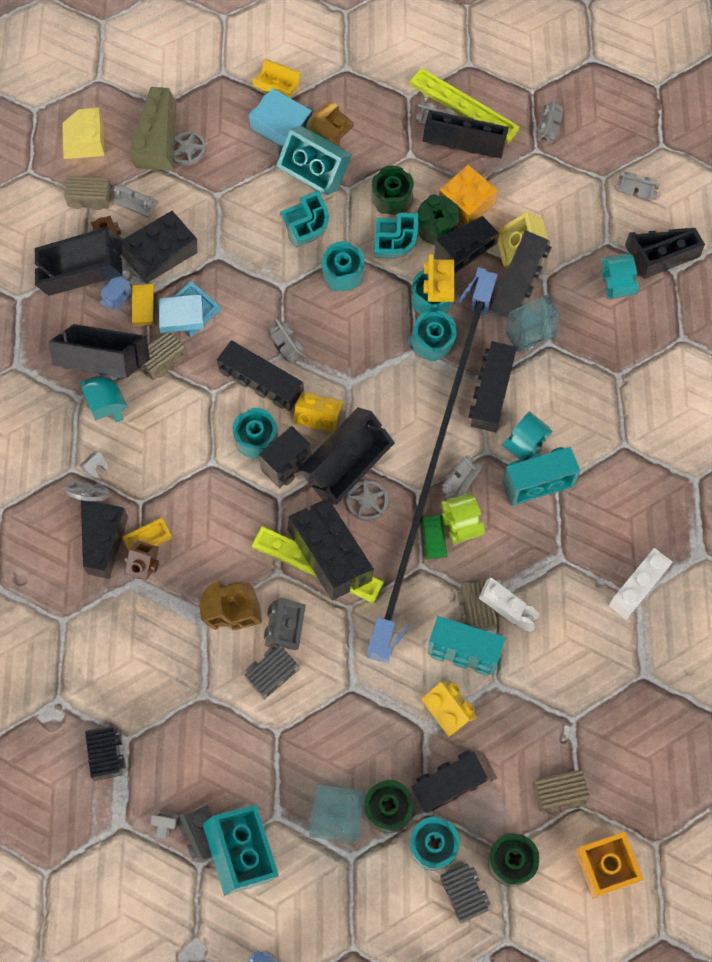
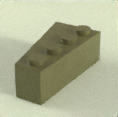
M150 87L128 153L136 168L174 171L173 157L175 149L173 145L175 140L174 125L176 124L177 103L169 88Z

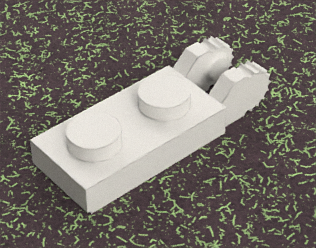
M493 578L487 579L479 599L512 624H516L525 631H533L535 628L533 620H537L540 613L532 606H527L525 602Z

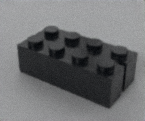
M110 227L36 247L35 265L38 268H35V286L50 296L123 276V264L120 257L122 255V238Z
M73 324L64 330L63 334H59L49 341L52 364L64 369H77L81 372H94L103 376L111 375L117 376L119 379H125L150 360L148 341L145 335Z
M357 407L298 468L308 483L312 484V488L322 500L329 498L332 504L337 505L395 444L388 432L381 428L382 424L372 411Z
M329 498L311 505L310 511L305 508L288 517L289 533L332 601L349 593L351 583L353 590L372 582L374 568Z

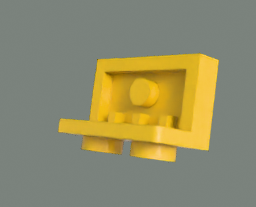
M265 59L262 71L253 79V86L264 92H270L273 88L291 98L299 88L301 72Z
M302 392L295 406L293 422L298 425L333 433L337 429L338 419L343 410L344 402L335 398Z
M450 680L440 682L421 698L448 737L453 736L467 723L477 718L472 704L464 700L460 694L459 687Z

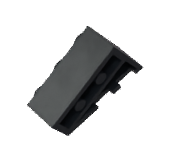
M481 216L435 239L434 259L454 260V274H456L498 243L499 232L484 216Z
M696 228L669 229L668 232L657 233L655 230L643 234L629 232L625 247L633 255L635 264L643 279L699 258L705 246Z
M81 500L83 567L88 575L110 579L128 520L124 507Z
M467 750L457 756L459 760L451 764L448 761L438 766V772L431 776L429 773L418 777L416 779L417 783L411 787L424 813H431L449 804L468 791L472 792L478 789L477 786L488 780L492 782L498 779L485 754Z

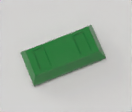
M441 514L422 516L420 526L425 560L448 557Z

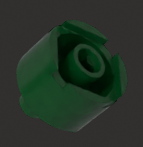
M394 165L386 166L380 169L377 175H374L372 180V201L379 213L394 215L409 210L413 201L414 181L412 175L405 172L404 168Z
M432 194L420 204L417 211L418 232L421 239L426 243L435 245V239L458 228L459 207L452 200Z
M385 780L369 789L365 798V815L369 824L377 831L383 833L399 832L407 826L412 817L413 799L409 790L402 783L395 780ZM388 802H392L395 810L391 809L387 812L383 804L387 805Z
M510 833L500 837L494 843L488 855L490 873L496 881L506 887H519L526 884L534 877L539 867V851L536 845L524 835ZM509 855H511L512 857L517 856L519 858V860L517 861V866L515 864H509Z

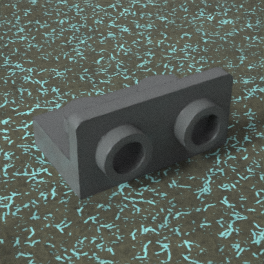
M279 598L269 605L267 612L269 622L264 631L265 646L281 645L283 648L291 650L299 649L306 604Z
M205 805L186 815L184 813L179 815L182 822L178 823L183 837L188 835L191 844L187 847L192 859L197 858L202 863L213 858L203 828V823L212 817L209 806Z

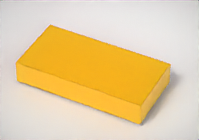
M153 284L132 285L133 326L154 325Z
M163 517L122 536V539L129 551L138 540L158 546L172 539V535Z

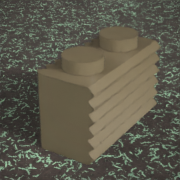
M67 176L64 196L67 205L74 209H81L83 207H89L94 210L108 209L112 187L109 178Z
M172 332L162 334L148 345L150 360L142 368L153 380L157 377H163L167 374L170 367L179 365L184 361L187 356L185 346Z
M486 581L462 584L461 592H457L459 606L463 605L465 613L461 614L462 624L484 631L496 630L497 621L494 609L479 599Z
M582 769L537 779L533 782L540 812L547 810V814L562 811L561 807L570 805L571 809L585 806L584 802L590 798Z

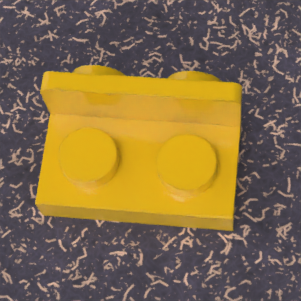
M429 254L428 261H424V274H428V280H424V293H428V302H454V260L433 259V254Z

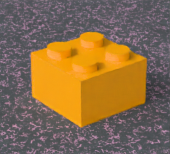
M469 165L439 190V196L446 197L458 205L459 222L463 225L484 215L496 204L498 189Z
M625 831L581 846L575 850L593 899L644 880Z

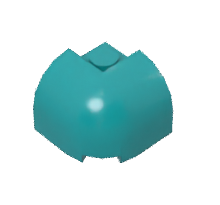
M319 190L300 197L298 205L280 211V216L288 231V237L295 248L315 241L327 229L329 213Z
M397 213V219L376 218L375 258H400L413 250L418 236V213Z
M95 376L79 382L95 421L111 414L115 423L124 420L121 412L125 411L124 409L128 408V405L116 382L104 376Z

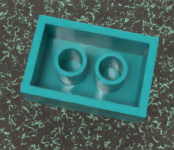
M298 126L289 130L276 166L325 195H329L338 191L352 154L307 128Z
M558 447L545 455L539 453L522 462L521 460L511 462L506 467L503 484L510 503L514 506L575 487L580 468L571 447Z
M437 616L429 640L427 654H430L431 658L438 661H444V659L452 661L453 665L459 668L466 669V667L476 669V673L484 676L494 675L506 637Z
M257 804L214 815L203 823L224 896L269 883L279 876Z

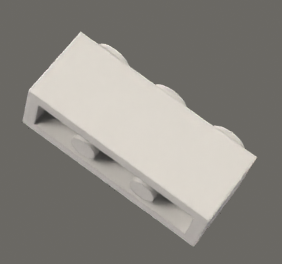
M653 548L614 596L609 607L628 620L669 569L672 561Z

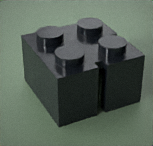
M293 426L289 427L259 454L262 472L279 489L283 485H289L295 478L294 474L299 472L298 468L311 456L310 443Z

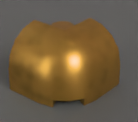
M331 101L325 102L310 116L306 124L308 130L340 147V139L354 127V122L339 111V105Z
M218 580L204 590L200 599L201 621L210 628L217 630L219 626L232 627V631L262 623L259 602L249 582L244 584L234 582L226 587Z

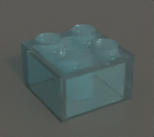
M545 295L509 312L505 333L513 346L517 347L516 351L518 353L523 350L528 351L535 347L537 343L541 341L547 342L555 336L560 314L549 297Z
M317 784L309 837L358 844L365 792Z

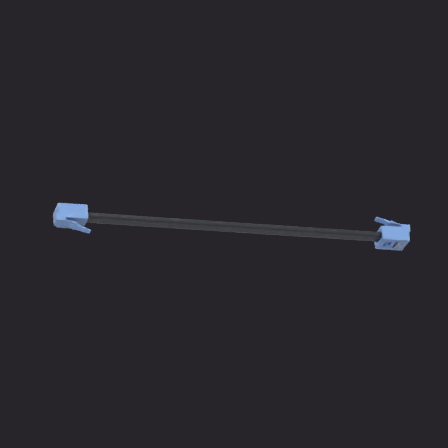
M478 267L475 278L459 299V303H461L465 296L471 293L474 285L477 284L471 311H474L387 611L384 619L377 617L367 650V658L378 662L381 661L389 664L394 647L399 644L410 626L409 623L406 625L403 632L398 634L390 648L395 631V622L392 621V617L481 313L488 314L498 274L488 272L483 268Z

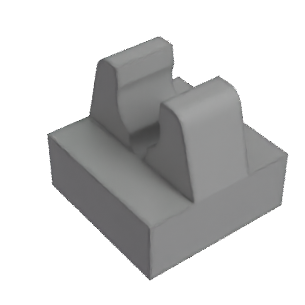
M94 451L79 465L84 472L94 478L99 477L96 473V465L101 466L104 470L108 469L105 457L99 451Z
M156 811L152 815L150 824L157 826L156 838L166 839L169 837L170 829H175L178 826L180 817L176 814Z

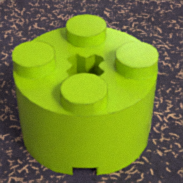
M471 492L441 502L443 513H441L442 520L445 526L449 525L450 527L449 537L452 544L485 535L484 523H480L479 516L481 511Z

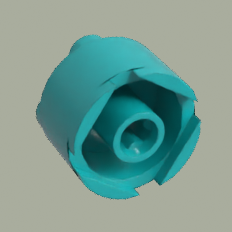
M341 241L331 244L322 256L323 278L331 290L349 291L362 284L364 278V255L360 248H356L349 242Z
M631 253L601 258L603 268L601 269L603 282L606 281L607 287H605L607 299L627 297L639 293V285L636 282L637 270Z
M424 270L420 271L414 277L412 283L411 304L419 314L427 311H443L447 313L452 307L453 302H428V293H424V280H428V274H424Z
M427 311L422 313L415 321L410 343L414 351L429 361H437L445 357L451 351L456 338L455 322L443 311Z
M251 408L243 414L240 413L233 423V435L238 451L252 459H259V454L279 437L275 419L267 410L261 408Z
M528 411L513 429L510 437L506 438L502 446L519 460L525 461L535 455L539 447L544 444L553 431L547 424Z
M429 817L420 821L413 829L409 843L410 853L414 861L425 870H442L454 861L459 850L460 839L456 828L450 822L438 817ZM432 838L434 841L439 840L440 842L436 850L434 847L430 848L428 846Z

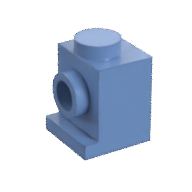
M121 277L112 278L102 289L101 304L108 309L113 308L119 311L132 294L130 282Z

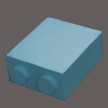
M272 88L268 94L262 97L260 104L251 110L249 114L250 128L283 147L290 129L298 126L306 128L307 121L312 115V110Z

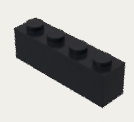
M429 110L422 142L502 159L509 127Z
M527 230L524 231L492 304L491 311L516 321L517 317H522L526 307L523 306L526 297H531L534 290L532 283L535 278H539L543 266H540L543 258L547 259L551 252L552 246H549L550 241Z
M233 340L228 343L216 359L219 371L226 377L232 376L237 379L240 385L254 389L257 395L262 398H269L281 409L286 408L290 411L301 393L304 392L303 381Z
M492 341L490 349L485 348L483 361H486L485 368H480L478 380H482L480 387H475L473 399L477 400L475 406L471 405L468 418L472 419L471 427L496 433L517 347Z

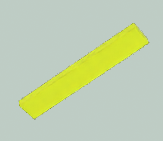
M420 68L410 80V86L443 106L454 110L455 113L462 117L509 127L506 144H509L519 131L520 126L423 68Z
M263 526L261 527L252 544V548L317 577L294 540ZM372 577V582L353 590L351 583L350 593L374 604L384 582Z

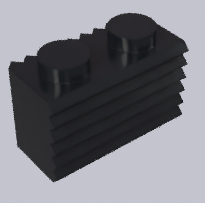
M114 725L86 730L85 737L91 778L94 781L123 776L122 769L126 768L124 754L120 755L119 745H123L121 731H117Z

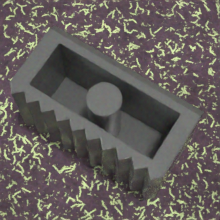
M281 645L277 648L273 646L268 649L262 661L259 663L255 661L246 669V680L263 700L299 671V665Z
M467 863L440 875L441 882L460 924L489 911L487 907L490 905L489 898L484 890L480 892L476 883L480 879L474 867L469 868Z

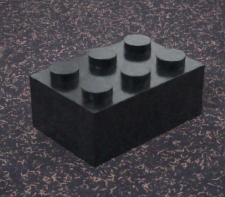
M173 211L166 213L122 239V256L146 284L197 253V238Z

